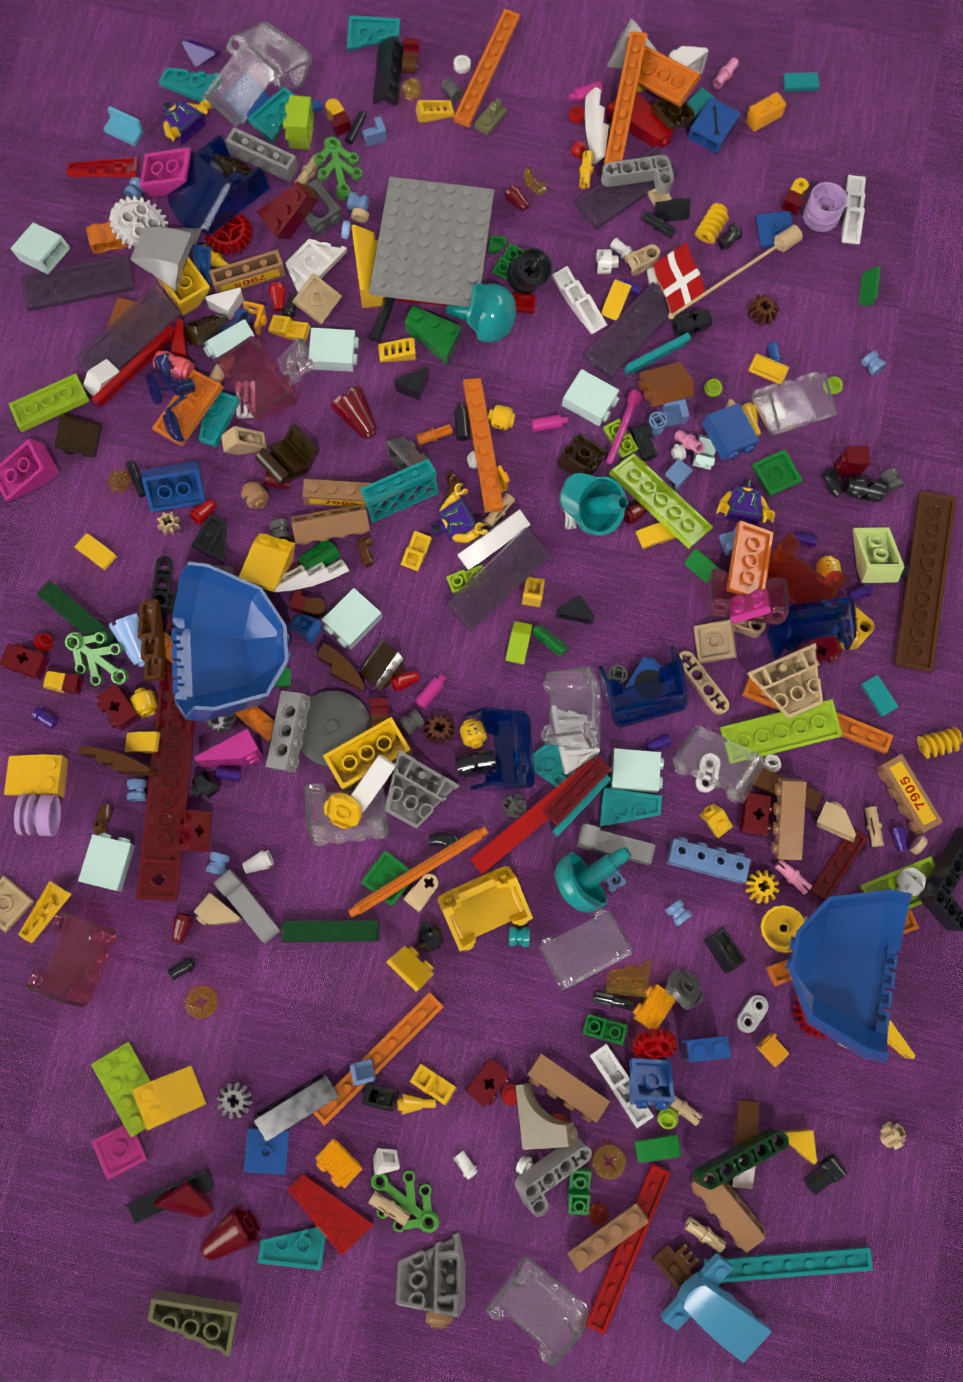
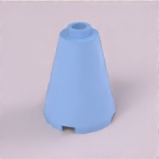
M137 613L116 620V625L114 626L110 623V630L123 646L132 663L143 667L145 661L140 659L142 640L137 638L139 623Z

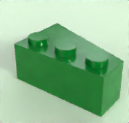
M415 306L411 307L405 319V331L421 345L427 347L430 353L434 356L436 355L447 366L462 337V326Z

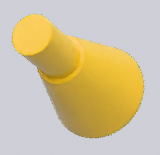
M752 402L742 405L741 408L748 416L756 435H761L757 424L756 404L752 405Z
M402 1094L401 1098L397 1100V1109L401 1111L402 1115L421 1110L422 1108L436 1107L435 1099H422Z

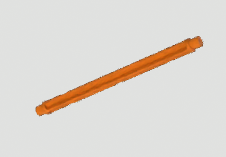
M483 826L478 830L475 829L354 904V907L348 910L350 916L353 918L358 914L361 915L482 840V837L488 834L486 828Z

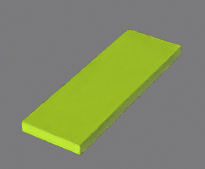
M632 453L610 471L609 475L688 549L694 546L713 528L707 520L635 453Z
M833 699L823 701L822 704L789 719L782 712L719 727L729 765L843 736Z

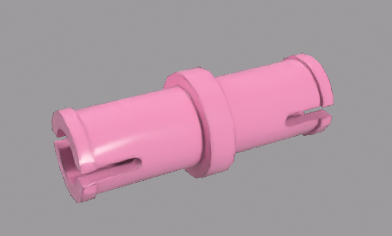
M735 57L730 58L728 63L719 70V74L712 81L716 89H721L723 84L732 77V73L739 66V61Z
M678 430L675 433V440L682 443L686 449H692L698 454L704 450V443L698 441L694 435L687 434L682 430Z
M784 859L778 861L784 868L776 863L774 868L787 878L786 881L789 884L792 883L799 889L803 895L808 891L802 885L809 890L811 889L812 885L800 875L797 869L794 870Z

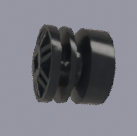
M529 248L519 254L508 265L507 280L516 292L530 294L550 279L553 271L552 262L543 250Z

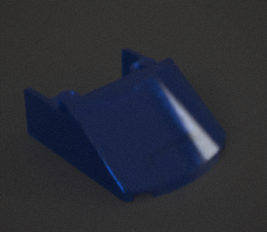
M221 135L215 137L194 153L191 150L186 182L167 195L169 206L176 219L186 228H201V232H205L206 235H212L270 190L261 167H257L247 176L234 172L227 178H224L215 170L219 167L214 157L215 154L231 157Z

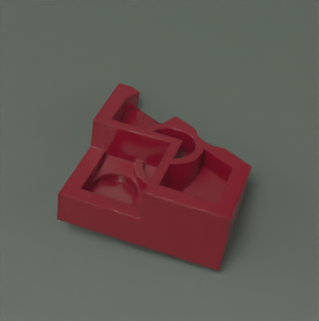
M187 1180L173 1192L169 1189L154 1201L156 1207L195 1218H203L214 1212L213 1201L200 1189L196 1190Z

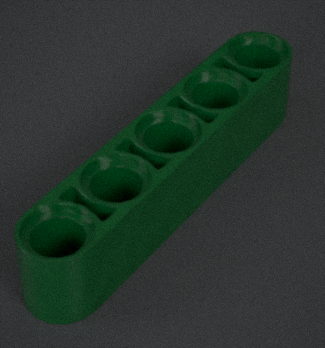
M50 580L36 593L84 636L95 635L101 631L105 632L108 636L105 643L98 644L92 642L98 648L110 646L117 640L113 633ZM100 634L99 639L102 641L103 636Z
M282 921L281 942L380 941V921Z
M768 1128L695 1168L693 1180L706 1189H715L785 1150L789 1144L788 1136L782 1131ZM743 1154V1159L739 1162V1158ZM725 1164V1170L722 1172V1166ZM708 1173V1178L704 1182V1177Z

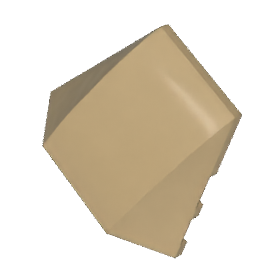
M816 643L746 673L788 719L823 703L821 682L817 669L818 661H816Z

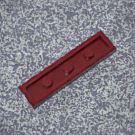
M596 756L543 813L558 827L612 769Z
M854 827L853 829L856 833L854 843L844 838L842 839L809 890L823 901L832 895L868 840V837Z

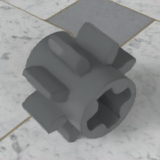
M510 793L504 799L502 807L503 810L507 811L506 816L520 818V815L525 813L527 804L526 801H522V795Z

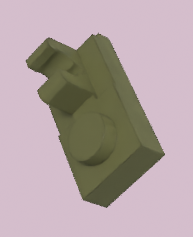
M496 98L495 102L492 101L476 120L474 128L489 136L508 112L503 107V101Z

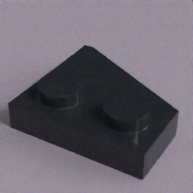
M209 514L191 546L224 564L227 522Z

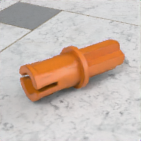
M450 424L436 429L432 427L431 430L416 434L419 446L428 442H437L438 438L452 434L453 430Z

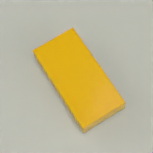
M756 353L748 371L782 385L789 366Z

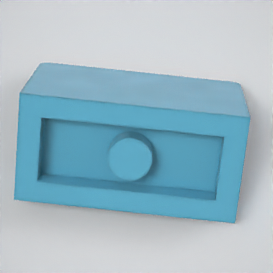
M109 106L107 110L110 119L104 127L105 133L136 147L144 134L140 120Z

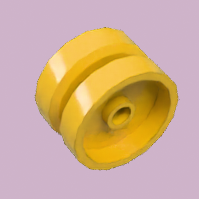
M785 905L776 906L767 911L762 919V935L768 945L775 951L791 953L793 952V949H789L791 937H796L797 930L805 923V920L800 912L793 907ZM786 926L788 930L786 932H782L781 927Z

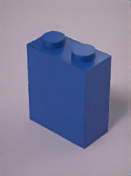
M739 403L708 414L702 422L722 461L726 459L733 460L742 453H751L760 441Z

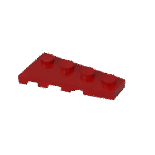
M138 156L68 162L66 172L68 177L137 178L140 162Z
M302 1175L286 1190L341 1256L373 1226L371 1222L305 1175Z

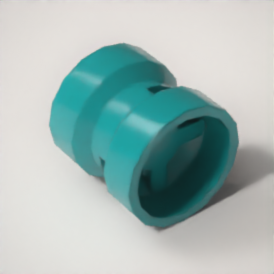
M509 926L508 945L515 947L519 944L522 947H529L530 928L523 927L518 930L514 926Z

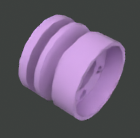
M824 182L816 185L811 191L803 211L805 224L817 232H827L834 229L847 204L846 192L835 183Z
M20 794L14 810L16 833L18 835H34L37 832L39 836H55L61 821V803L58 795H41L39 798L37 794Z

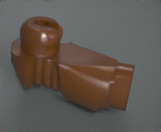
M370 536L366 538L361 537L356 543L360 562L366 568L375 563L369 546L374 544Z
M100 804L95 822L93 823L95 833L103 834L109 831L108 822H110L113 815L112 805Z

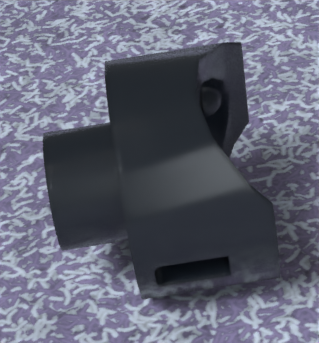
M206 770L193 778L196 784L190 788L197 798L205 795L209 799L220 791L216 784L210 783V775Z
M428 921L421 922L415 946L426 952L440 948L443 943L441 929Z

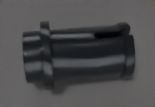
M291 295L285 307L281 309L282 316L290 318L295 316L294 312L297 306L292 303L296 297L295 295Z
M190 957L183 958L182 962L168 969L171 979L175 981L185 973L193 972L195 964Z

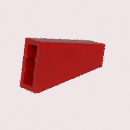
M636 91L628 132L657 151L662 147H667L672 141L673 130L668 129L653 113L649 103ZM616 100L607 105L605 117L611 122L613 120Z

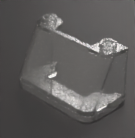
M248 35L202 97L234 126L237 127L239 123L243 125L248 118L246 115L248 110L271 82L275 84L280 78V69Z
M591 666L546 673L544 690L550 695L549 725L544 726V730H541L542 741H545L547 745L581 749L600 748L602 694L600 683Z
M603 908L594 913L595 918L554 939L552 936H549L541 941L542 945L538 948L560 991L634 953L630 943L609 910L605 911Z
M522 1257L485 1310L494 1320L503 1321L508 1316L539 1342L538 1351L540 1358L552 1367L558 1363L583 1334L589 1315V1310L583 1301L528 1257Z

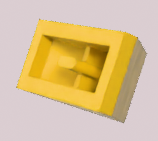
M526 576L522 605L541 606L545 579Z
M797 1129L782 1131L787 1134L789 1145L808 1162L815 1165L817 1156L813 1130Z

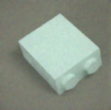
M32 223L10 249L20 261L49 274L69 251L70 247L61 235Z
M244 319L204 342L205 347L203 349L208 357L215 359L255 335Z
M311 328L308 359L310 369L353 372L354 365H357L358 359L357 354H355V348L358 349L359 337L355 336V330Z
M581 369L563 397L562 406L600 426L603 421L606 422L609 418L611 407L615 408L620 399L618 397L619 389Z
M353 588L322 619L323 629L329 635L334 634L338 638L337 642L345 648L347 646L351 650L382 619V614Z
M614 748L612 752L610 789L656 794L663 786V777H660V770H663L664 758H661V752Z
M103 833L99 834V836L92 834L78 881L122 892L135 845L130 844V840L119 837L118 840L111 839L109 834Z

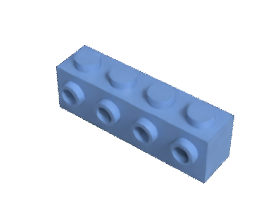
M677 837V839L671 841L666 864L740 884L746 882L751 859L746 858L745 854L734 852L733 855L726 853L727 850L723 848H707L708 845L701 842H696V844L688 843L689 840L682 837Z

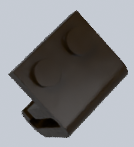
M293 424L289 427L285 439L271 444L268 448L269 452L262 448L256 454L255 460L281 486L308 473L320 449L296 424Z

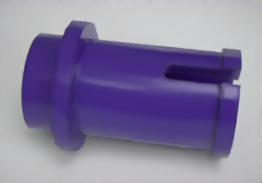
M627 278L626 280L622 279L621 282L632 285L629 293L638 297L642 286L627 281Z
M795 531L793 543L808 545L809 548L815 547L818 536H815L814 533L809 535Z
M862 583V586L848 591L847 595L853 603L865 596L870 597L873 593V588L870 583Z
M37 707L32 713L34 721H40L50 729H53L59 721L58 718L47 713L43 707Z
M660 734V737L645 742L648 751L655 752L664 747L669 748L668 745H671V741L667 734Z
M222 765L217 767L216 778L219 781L225 779L240 782L241 770L224 768Z
M903 826L891 828V835L894 836L897 851L910 849L905 835L906 829Z

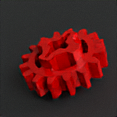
M650 1028L648 1032L642 1030L643 1034L637 1033L636 1038L632 1039L633 1053H635V1057H640V1059L659 1060L662 1058L666 1060V1056L672 1057V1052L677 1051L674 1033L669 1034L668 1029L662 1031L661 1028Z

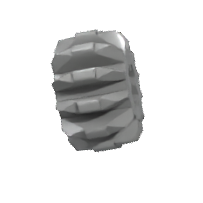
M239 1082L235 1083L234 1088L229 1083L227 1084L228 1091L224 1088L220 1090L224 1096H218L217 1100L223 1101V1103L219 1104L217 1108H225L222 1112L223 1116L230 1112V1119L234 1118L235 1112L237 1117L241 1118L242 1111L245 1113L249 1112L248 1107L245 1105L252 1104L251 1100H247V1097H250L252 1093H244L247 1089L246 1085L240 1089ZM234 1095L239 1100V1103L235 1104V1106L230 1101V1098L234 1097Z

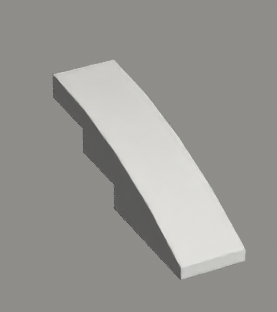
M596 87L586 95L585 128L589 151L594 153V164L605 156L609 125L603 123L605 107L599 105L601 90Z
M848 175L845 190L847 204L843 211L841 243L860 244L865 211L863 207L866 177Z
M568 266L551 276L571 309L591 334L607 326L590 294H586L579 280L576 281Z
M519 509L490 529L486 535L481 536L473 544L458 553V556L469 570L530 526V523Z
M342 559L328 567H325L320 562L308 570H305L300 565L285 574L275 592L314 586L348 572L349 569Z
M380 754L350 795L360 804L362 813L396 767V764Z
M604 1045L590 1055L635 1127L639 1128L652 1119L654 1116L649 1108L637 1109L636 1105L630 1104L628 1085L631 1082L630 1078L608 1045Z

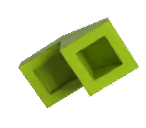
M514 621L505 661L524 664L533 625Z

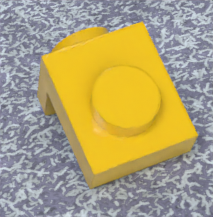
M715 804L707 806L699 814L700 818L706 821L713 835L717 838L733 827L724 810Z

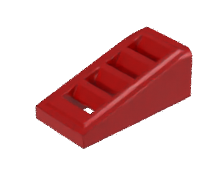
M178 319L171 353L188 359L184 324L182 319Z

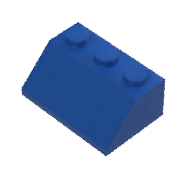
M199 461L143 469L141 479L150 512L199 505L206 501Z

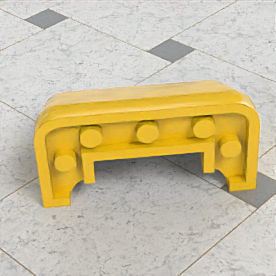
M508 866L500 867L444 892L437 898L460 952L472 949L476 943L475 937L510 921L513 924L522 926L533 919L517 877Z

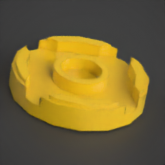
M332 794L324 804L326 817L328 816L331 819L330 822L339 828L350 829L358 825L363 816L360 804L348 794Z

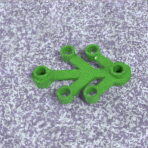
M328 137L324 141L325 149L321 153L315 154L314 163L322 166L329 154H331L332 160L325 168L319 169L317 177L321 181H326L328 175L335 169L338 182L335 195L340 200H346L349 197L350 188L345 183L342 169L350 174L354 180H360L363 172L360 168H352L341 160L339 155L347 159L351 165L358 163L359 156L354 152L349 153L343 149L341 142L337 138Z
M101 631L95 635L84 637L78 632L70 633L65 639V645L69 650L73 651L76 673L84 674L90 669L91 684L94 686L103 683L104 678L99 674L97 664H99L111 673V679L114 683L123 684L127 682L129 678L128 672L123 668L118 669L101 656L121 654L123 646L120 643L91 649L86 644L92 642L101 644L107 641L108 636L105 632ZM100 634L103 636L102 641L99 639ZM75 638H76V640H77V642H78L77 645L74 643V639H75ZM114 646L118 647V652L114 650ZM82 653L87 656L88 665L83 662ZM80 665L83 666V671L80 670ZM120 672H121V673L123 674V676H124L123 679L120 677ZM95 677H98V683L95 681Z
M406 1170L403 1174L407 1197L388 1182V1177L385 1173L373 1175L371 1185L375 1190H384L401 1204L398 1205L400 1208L417 1217V1219L407 1220L401 1229L396 1228L395 1224L397 1221L395 1220L393 1229L396 1232L420 1227L422 1231L431 1233L438 1228L439 1217L431 1209L430 1194L432 1189L428 1183H423L419 1188V1193L423 1198V1210H421L416 1205L415 1173L412 1170ZM407 1173H411L413 1175V1179L408 1181L406 1180L405 1175ZM382 1177L384 1183L381 1185L377 1184L376 1178ZM427 1186L429 1192L423 1194L421 1191L422 1187ZM377 1209V1216H378L379 1218H381V1219L387 1218L386 1216L381 1215V1214L379 1213V1209ZM427 1217L432 1218L433 1222L431 1225L425 1223Z

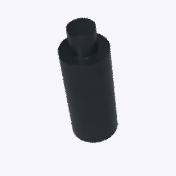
M458 404L457 410H455L456 438L458 441L470 439L468 411L464 409V404Z

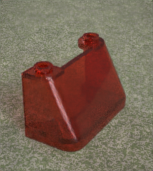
M788 532L770 555L766 582L807 614L816 616L823 611L850 578L837 570L831 571L825 578L795 555L800 548V542L793 534Z

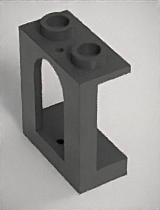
M317 178L307 185L323 200L329 208V212L322 218L315 217L309 212L304 219L312 229L313 237L323 234L326 229L332 225H337L343 219L341 208Z

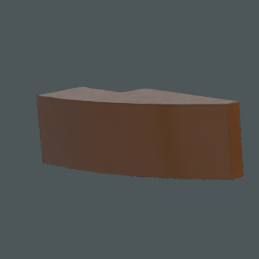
M323 643L316 655L318 661L331 667L329 672L332 677L365 693V685L353 666L339 652Z

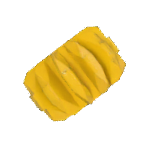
M757 870L755 875H749L751 881L745 882L746 885L750 886L745 892L752 893L749 899L752 900L756 897V903L759 904L763 900L767 904L769 899L774 900L776 898L773 893H779V890L774 888V886L779 885V882L772 881L775 878L774 874L768 877L767 870L763 871V873ZM761 883H764L763 886L766 887V889L763 891H761V888L758 887Z

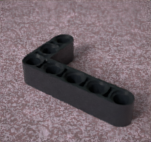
M161 556L156 561L151 600L165 601L164 604L160 605L161 614L172 615L177 592H171L174 566L173 560L168 556ZM164 565L169 566L168 569H161ZM160 583L167 584L165 587L158 586Z
M957 827L954 830L926 881L925 888L920 893L923 905L948 931H963V909L951 896L963 874V827Z

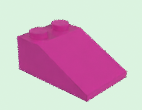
M187 147L145 154L139 186L151 197L167 196L184 184L187 180L191 148Z
M28 439L0 463V491L6 502H10L47 484L59 473L44 443Z
M245 729L195 756L194 759L203 768L221 767L222 765L245 766L258 763L263 754L249 730Z

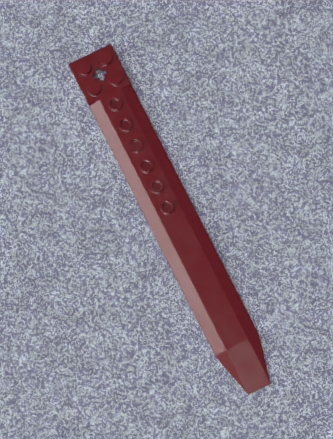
M172 615L165 629L169 636H171V628H176L172 624ZM166 658L165 680L159 681L154 732H160L158 752L152 753L150 768L157 771L158 775H149L136 899L178 902L182 851H178L180 811L187 810L195 720H185L175 704L173 680L176 679L172 677V663ZM158 875H162L165 881L158 886L156 882H153V879L157 878Z

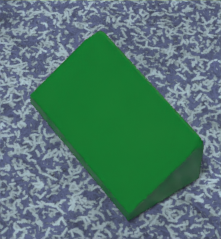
M880 266L869 269L862 274L859 305L871 307L876 301Z
M330 540L321 541L297 560L305 570H308L320 562L326 567L337 559L340 553L336 546Z
M695 549L684 563L710 587H713L724 574L718 566L698 549Z
M539 624L533 628L532 635L559 657H562L569 649L566 643L543 625Z

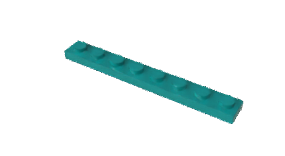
M869 1247L724 1258L731 1263L734 1269L721 1283L873 1271L871 1250ZM710 1259L703 1260V1267Z

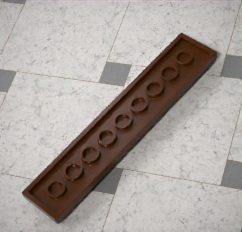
M922 490L918 492L908 560L909 576L905 581L893 666L929 674L933 672L956 497Z

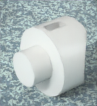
M611 249L597 250V274H611V268H618V255H612Z
M914 867L905 869L896 878L899 884L897 890L918 896L925 888L926 877Z

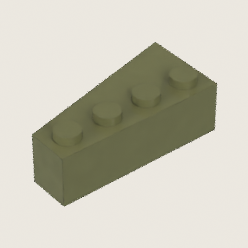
M157 1290L151 1299L148 1321L171 1332L176 1331L183 1334L189 1340L194 1339L205 1344V1347L214 1348L223 1352V1355L230 1357L234 1348L241 1303Z

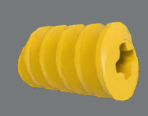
M719 203L711 205L695 231V235L699 240L713 244L716 238H718L719 233L729 219L727 215L728 210L724 205Z
M956 727L917 737L918 748L926 759L930 758V753L933 757H937L938 753L942 756L945 754V751L948 754L952 753V749L958 752L960 749L959 745H962L963 742L962 734Z

